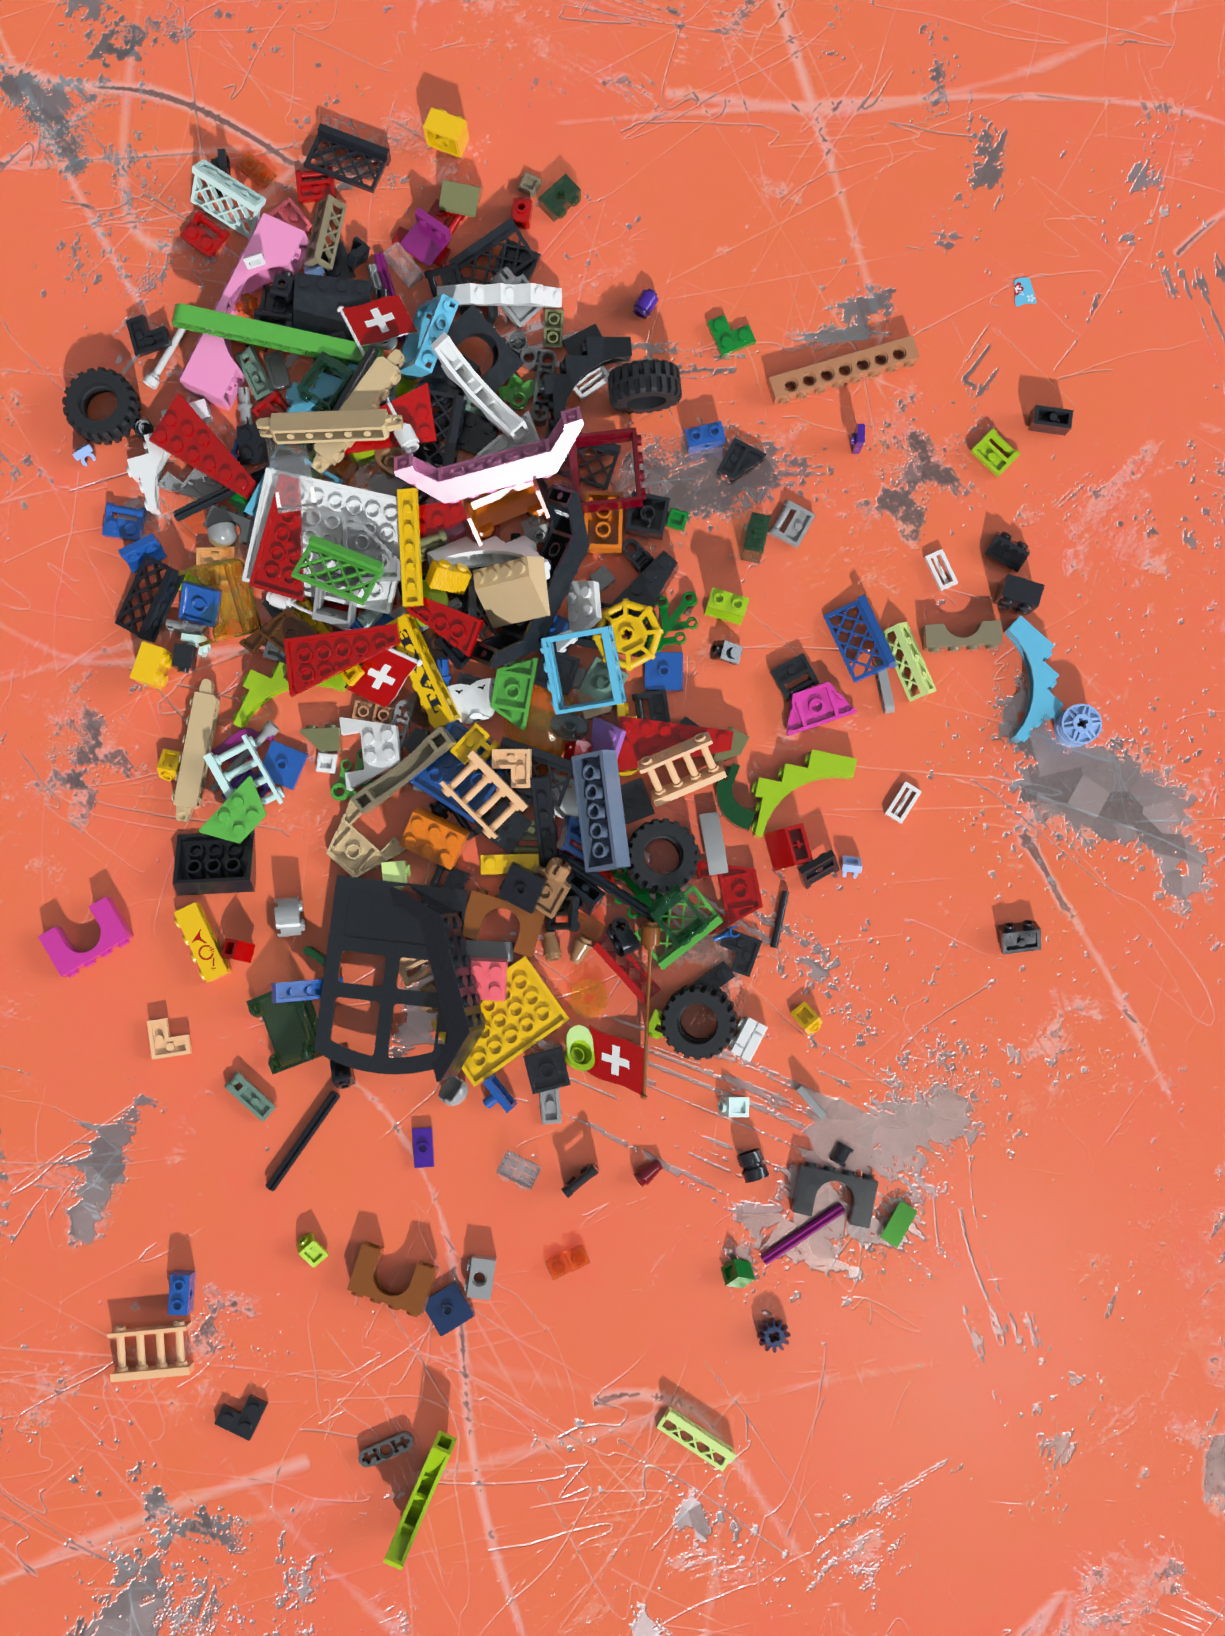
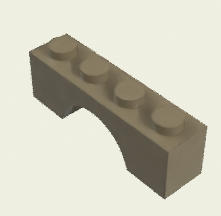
M1001 620L982 621L978 624L975 633L969 637L954 636L947 630L944 624H928L921 628L923 651L929 650V653H939L943 649H948V652H957L959 648L975 651L978 650V647L993 650L1003 643Z

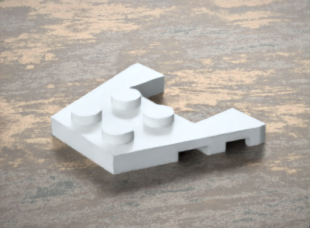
M572 581L570 589L565 595L567 596L570 629L560 634L591 629L602 619L599 582ZM578 638L556 641L557 652H565L567 650L566 647L569 644H574Z
M345 717L339 718L341 734L343 736L361 734L364 770L345 773L346 789L348 791L356 789L355 787L369 782L370 779L390 771L402 761L399 729L396 725Z

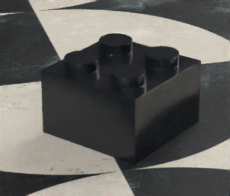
M632 491L631 497L636 496V491ZM646 493V499L643 500L644 507L629 508L625 533L662 540L670 498Z
M1007 574L999 581L993 603L997 604V607L1008 610L1010 608L1016 610L1015 612L1020 615L1030 614L1039 606L1045 585Z

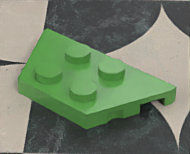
M538 658L497 669L490 705L493 710L525 732Z
M249 776L198 830L200 833L240 844L263 820L267 813L252 776Z

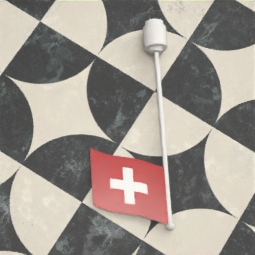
M399 295L382 297L359 306L347 308L339 306L337 308L362 356L365 354L362 346L380 344L403 335L419 334ZM387 397V399L385 400L387 405L389 406L392 414L397 415L389 398ZM403 423L402 430L394 431L401 449L406 453L415 452L419 448V440L410 424Z
M271 592L267 593L266 601L283 611L287 608L293 610L295 607L310 615L313 614L312 611L297 605L295 599ZM334 625L342 630H352L345 627ZM391 648L365 661L361 667L365 673L354 686H349L346 689L383 707H387L398 695L406 678L416 666H421L423 662L421 659L417 660Z

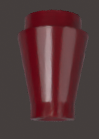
M655 1159L653 1162L636 1169L637 1172L633 1175L643 1187L648 1185L663 1167Z

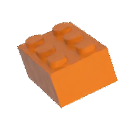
M585 491V502L623 498V492ZM623 509L584 513L590 544L587 553L622 554Z
M418 807L412 812L398 846L451 870L460 857L470 831Z

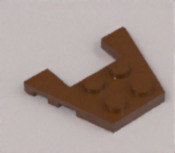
M287 608L268 621V624L252 632L253 634L246 639H242L239 644L252 654H255L267 639L285 653L284 639L316 635L319 632ZM286 673L283 678L288 681V675Z

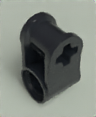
M627 539L623 543V556L641 574L654 561V558L635 539ZM628 545H633L636 548V551L633 553H629L626 551L625 547Z
M616 918L607 926L606 933L620 957H624L640 948L637 937L624 918Z

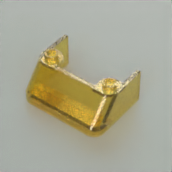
M238 558L194 565L178 572L179 576L195 573L201 585H212L213 588L222 590L219 611L223 622L214 625L212 630L214 638L199 643L200 647L250 635L255 630L261 628V621L251 586H248L249 582L242 581L245 565Z

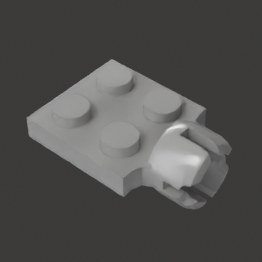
M508 267L498 271L490 280L492 284L504 283L514 285L530 283L524 274L517 277ZM500 306L517 329L521 328L543 308L534 306Z

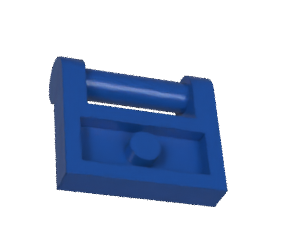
M107 502L102 535L104 537L130 541L142 539L146 508H131ZM114 512L137 516V521L113 518Z

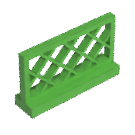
M312 534L308 540L309 545L291 573L292 577L364 606L378 579L381 580L384 574V563ZM310 552L318 554L320 558L309 561L308 556ZM333 560L337 562L338 566L327 568L325 562ZM322 563L324 570L314 572L312 566ZM309 567L310 574L302 575L299 573L301 569ZM350 567L356 573L345 575L343 569ZM340 570L343 577L332 579L330 573ZM325 574L329 578V581L326 582L317 580L318 576ZM367 574L373 576L371 581L363 583L361 576ZM358 577L360 584L350 587L348 580ZM345 581L347 588L340 590L334 585ZM363 588L364 595L362 598L355 596L352 592Z
M694 884L658 913L657 919L659 917H668V927L661 928V931H667L666 942L660 941V944H665L666 947L665 952L659 957L652 950V956L661 969L664 970L723 922L722 917L714 910ZM691 891H694L698 896L697 904L686 903V896ZM674 905H683V915H671V908ZM685 906L697 907L696 917H686ZM699 907L708 908L712 914L707 918H698ZM670 918L682 919L681 930L670 929ZM684 919L696 920L695 928L691 931L683 930ZM640 927L638 930L634 932V935L641 942ZM669 931L681 932L680 940L677 943L668 942Z

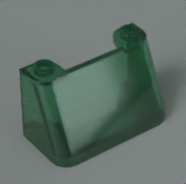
M272 991L246 1001L250 1014L256 1018H263L275 1053L269 1056L268 1061L272 1075L323 1056L314 1050L318 1017L312 1000L272 1003Z

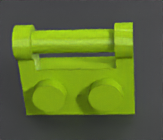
M993 428L970 453L998 478L1021 453L1018 450L1015 451L997 434L998 431ZM992 439L1010 457L1004 456L989 440Z

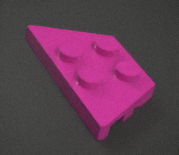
M829 682L791 694L786 735L796 734L856 713L857 711Z

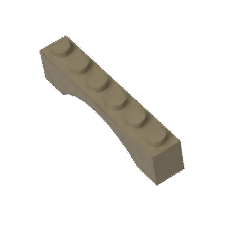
M440 726L427 736L398 765L365 786L350 799L361 814L371 813L457 744V742L446 728Z

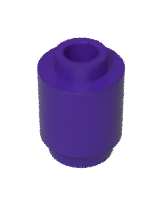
M651 289L642 290L634 304L633 312L642 319L650 316L659 300L657 293Z

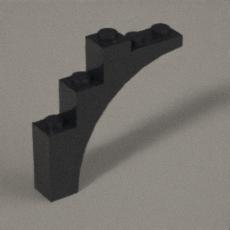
M586 337L584 342L581 343V355L565 356L563 361L560 362V374L543 375L541 381H539L538 389L539 393H542V399H550L547 401V410L551 411V418H549L548 422L549 430L553 431L561 418V411L565 410L572 390L584 377L600 367L629 361L632 356L631 337Z

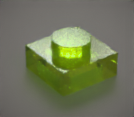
M401 377L395 391V396L400 397L414 390L419 383Z

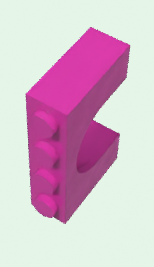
M104 897L89 906L101 930L100 940L92 950L88 952L76 950L71 945L62 927H53L38 936L61 977L68 976L71 978L80 973L79 969L84 966L88 968L94 965L97 958L109 956L113 953L112 950L114 948L126 946L130 943L129 939L134 937L111 897Z

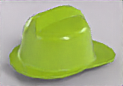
M576 1025L571 1027L566 1035L564 1058L569 1066L579 1071L590 1070L595 1063L591 1033L586 1027Z

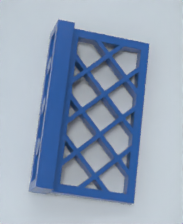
M865 594L858 597V600L823 615L854 683L887 668L891 669L897 666L896 660ZM857 606L859 610L857 619L847 616L849 609ZM834 616L842 617L839 627L832 625L829 619ZM845 619L855 622L852 631L842 628ZM858 623L866 625L867 629L864 635L855 632ZM840 631L850 634L847 643L838 640ZM853 635L863 638L860 647L850 645ZM865 640L874 642L875 645L872 652L862 649ZM848 648L858 651L854 660L846 657L845 654ZM861 652L870 655L867 664L857 661ZM873 656L881 658L883 665L877 668L870 666ZM856 664L866 667L863 674L855 677L853 670Z

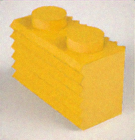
M444 559L439 561L432 560L425 581L431 589L464 595L472 574L463 563L455 565L450 564L449 561Z

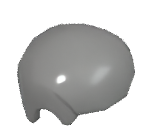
M221 522L207 529L209 542L215 547H228L237 539V532L233 523Z
M457 1076L448 1079L439 1091V1099L448 1106L459 1105L466 1099L468 1094L467 1083Z

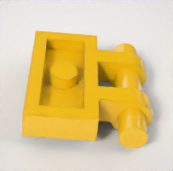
M475 723L450 750V753L465 765L470 760L467 756L472 751L477 752L481 747L484 748L485 751L480 757L486 761L492 756V749H497L500 744L494 740L489 745L486 741L490 738V735Z

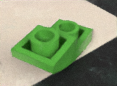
M900 1201L880 1238L897 1248L918 1211Z

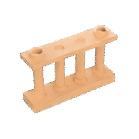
M708 731L699 733L691 739L651 756H645L637 761L640 773L647 772L655 788L650 793L656 807L727 777L721 762L715 763L708 745L713 744ZM701 749L708 767L697 771L690 753ZM683 757L690 775L680 779L672 761ZM665 764L672 782L662 786L654 768Z
M472 751L467 756L470 759L468 761L469 764L449 784L445 781L440 783L442 786L441 791L447 797L452 796L484 828L482 832L489 839L491 837L496 839L499 835L495 830L515 811L520 809L523 812L529 805L475 751ZM479 768L484 773L482 775L483 778L461 798L454 789L474 769L477 770ZM493 782L497 786L496 792L475 812L467 803L488 783ZM507 796L511 800L510 806L488 825L481 817L501 797Z
M177 1320L167 1325L126 1328V1326L114 1327V1330L107 1334V1338L116 1337L118 1367L110 1374V1382L190 1375L194 1371V1362H187L185 1360L183 1331H187L191 1327V1322L185 1323V1320ZM175 1332L177 1361L175 1364H168L165 1359L164 1333ZM156 1334L158 1362L156 1366H148L146 1364L144 1335ZM136 1335L138 1365H136V1368H129L126 1365L124 1337Z

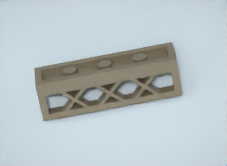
M330 194L318 201L304 259V265L310 268L315 264H319L328 271L333 269L347 208L345 204ZM333 205L340 209L339 215L335 214ZM330 220H333L336 227L335 231H332L329 225ZM326 236L330 237V240L332 242L331 247H328V244L325 240ZM322 252L326 253L328 262L321 259Z

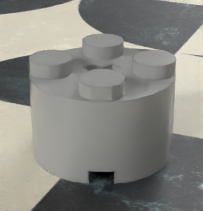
M298 896L274 899V903L278 902V907H274L276 929L281 930V933L277 934L278 937L302 935V931L306 930L305 919H301L300 912L304 911L303 900H299Z

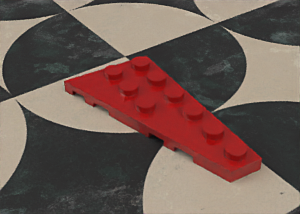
M428 383L391 401L396 414L402 415L403 423L412 426L419 440L418 444L437 441ZM387 404L378 408L387 409L388 414H392ZM389 431V437L386 440L355 441L350 448L346 449L344 455L400 447L394 435V431Z
M619 716L617 727L626 730V734L617 759L618 770L624 771L638 768L637 761L643 757L656 754L707 731L713 744L708 745L711 754L730 751L734 731ZM701 749L690 753L691 758L703 756ZM680 757V758L675 759V760H673V761L682 760L683 757Z

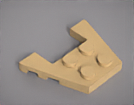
M350 799L326 854L348 874L358 878L380 866L382 862H387L407 849L398 846L400 841L396 837H393L381 851L352 826L362 814Z

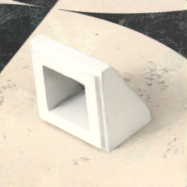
M262 251L243 257V261L249 270L266 264Z

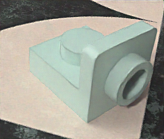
M181 634V641L183 643L194 645L196 648L199 646L198 654L201 657H207V653L211 649V643L207 637Z
M720 1096L718 1102L719 1115L725 1117H749V1097Z

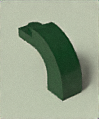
M733 763L731 767L727 766L726 780L721 779L717 781L716 802L721 814L729 823L739 829L749 831L756 812L743 808L733 797L732 787L740 765Z

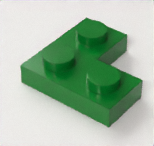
M725 315L707 321V326L721 357L756 344V339L749 324L731 331Z

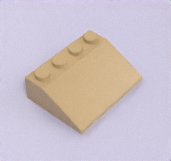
M525 556L473 570L475 591L493 628L550 616L544 557Z

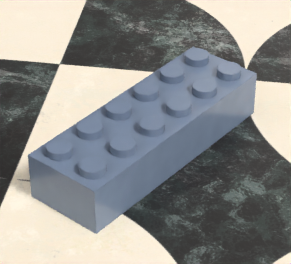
M598 750L572 756L585 872H602L630 867L616 750Z

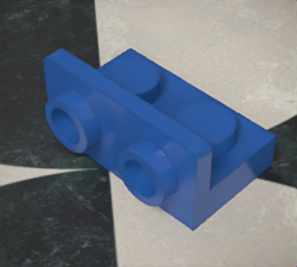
M153 533L118 550L121 557L128 563L132 573L138 572L145 554L159 561L167 558L161 542ZM152 561L149 562L148 567L153 565Z

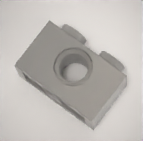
M473 1254L472 1259H468L467 1271H470L469 1279H465L464 1285L467 1297L484 1300L491 1299L497 1257ZM481 1272L484 1274L485 1279L478 1281L475 1278V1274Z

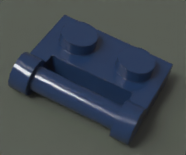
M571 815L565 816L561 838L557 841V848L576 855L584 862L583 850L569 843L571 839L582 845L579 820Z

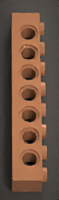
M912 335L769 377L767 385L773 404L779 403V405L790 402L791 399H804L808 394H821L826 389L832 387L833 389H838L849 382L855 384L866 377L872 379L883 372H895L900 367L910 368L916 364L920 356ZM893 354H900L901 359L895 358ZM879 358L883 360L884 363L878 364L875 361V359ZM857 364L865 365L866 369L858 368ZM845 369L848 374L843 375L839 370ZM827 374L830 379L824 380L821 375ZM803 380H810L812 385H806ZM792 385L794 390H787L785 386Z

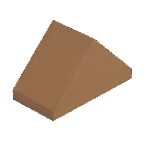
M578 690L577 698L579 703L597 701V699ZM605 706L582 710L585 722L593 720V717L599 718L611 714L613 708Z

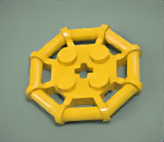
M625 598L620 603L601 611L602 619L598 622L597 628L604 627L607 620L610 622V625L613 626L617 652L626 655V661L619 659L620 667L627 669V671H632L633 668L651 659L654 660L661 635L664 632L651 606H645ZM629 609L641 612V615L639 617L629 615ZM623 610V615L615 619H612L610 617L611 615ZM645 617L648 618L653 630L646 629L643 623ZM625 630H628L629 632L632 631V635L629 640L627 638H623ZM601 633L594 634L592 640H595L603 657V662L607 664ZM648 635H653L648 650L644 647V645L647 642ZM640 650L645 653L634 660L631 659V655Z

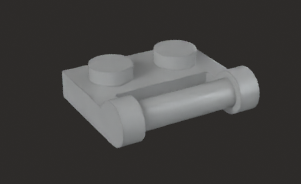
M785 500L780 515L767 533L797 549L816 514L790 500ZM790 510L796 512L784 533L779 531Z

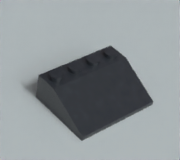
M295 273L293 328L322 335H329L344 330L346 339L355 342L337 308L339 306L344 308L359 306L371 302L372 281Z
M251 831L240 844L203 833L178 834L172 882L177 895L255 892V831Z

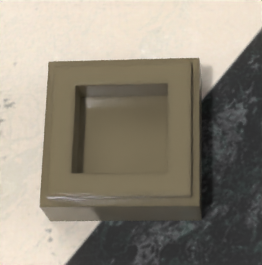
M525 172L518 186V191L535 198L543 181L541 178Z

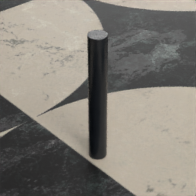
M782 890L770 944V947L778 948L789 896L788 891Z

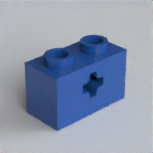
M721 421L685 429L683 435L688 454L724 446L726 440Z
M175 1270L170 1274L168 1315L187 1316L193 1311L196 1271Z

